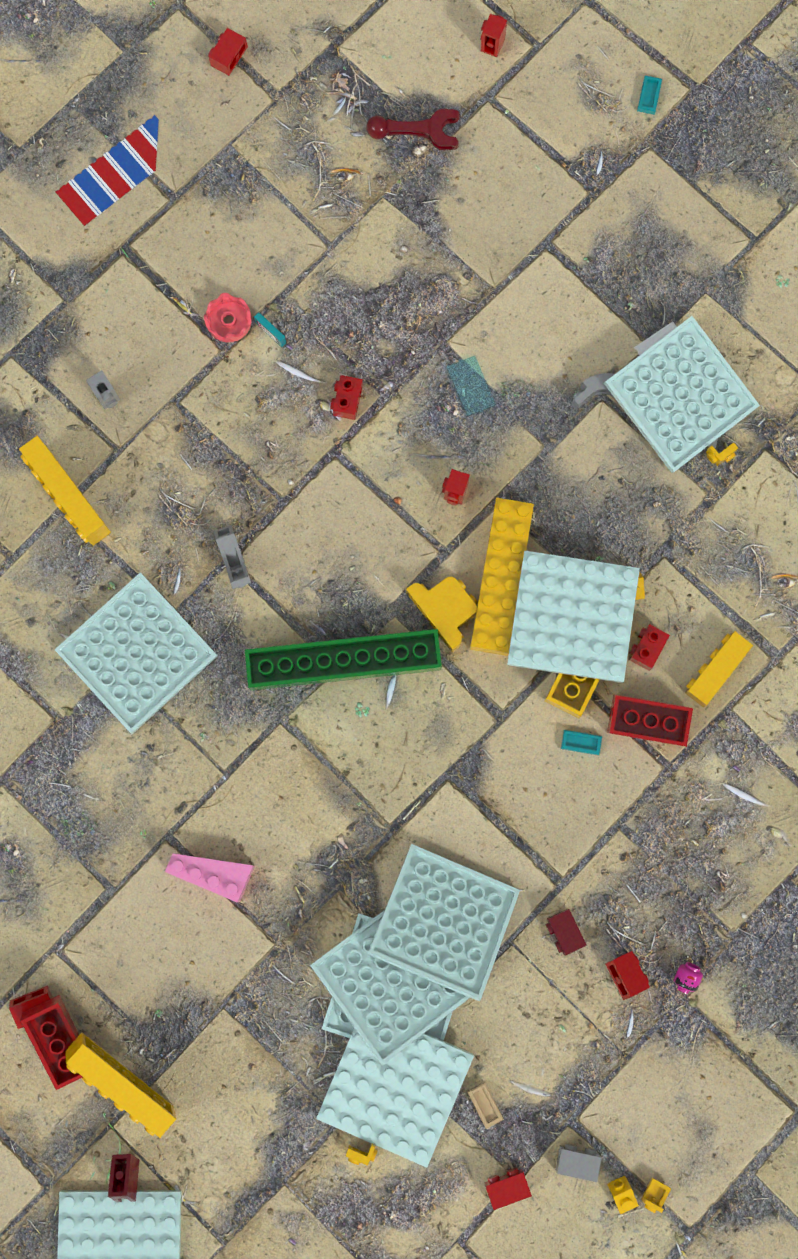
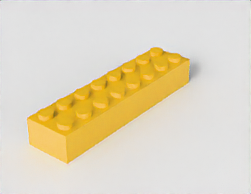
M496 498L470 650L504 656L509 654L523 555L527 549L534 507L532 503Z

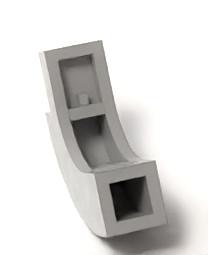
M602 373L584 380L580 387L582 390H579L573 396L574 400L571 405L577 410L591 397L598 394H606L614 398L604 385V382L615 374Z
M232 525L213 531L232 589L242 588L251 583Z

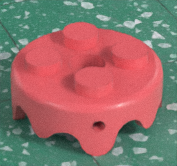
M222 293L217 299L209 302L206 314L204 315V321L209 333L214 338L222 342H235L248 333L252 324L250 308L242 298L233 297L229 293ZM232 316L234 320L232 323L227 324L224 322V318Z

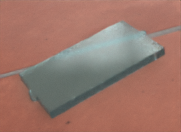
M475 356L465 360L460 359L459 362L447 366L467 417L478 412L483 413L484 410L496 406Z

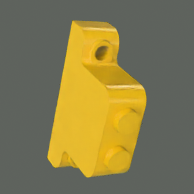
M454 577L445 578L431 590H427L423 584H412L406 589V593L434 629H438V635L453 652L461 645V640L464 638L458 628L475 616L477 600L472 594L468 595L464 590L466 589L464 583L460 579L456 580Z

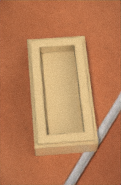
M485 1082L467 1091L486 1129L504 1120Z

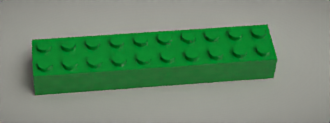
M438 629L245 649L247 681L250 691L439 671L442 669Z

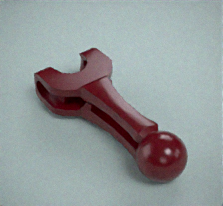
M439 109L430 119L421 121L387 120L381 115H375L368 120L366 130L368 135L376 140L383 139L386 136L411 135L429 139L438 150H456L459 147L458 139L446 135L442 129L446 124L458 122L460 113L454 109Z

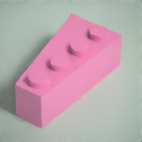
M172 854L165 872L238 903L241 901L255 866Z

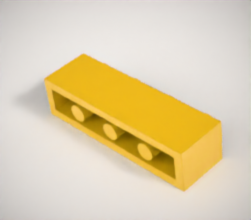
M736 631L731 635L727 633L721 640L723 645L720 649L715 648L710 654V662L708 664L704 663L697 671L700 673L696 679L692 678L686 685L688 690L685 694L702 707L707 706L753 647L749 641Z

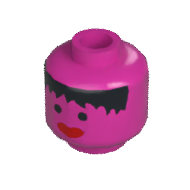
M690 962L681 964L674 977V983L678 986L677 989L686 994H689V991H697L703 978V974L700 971L701 968Z

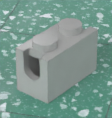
M102 370L86 380L104 410L116 406L118 401H120V398Z
M565 1144V1147H559L555 1171L560 1175L597 1182L602 1157L600 1154H597V1150L585 1148V1151L578 1150L575 1145Z

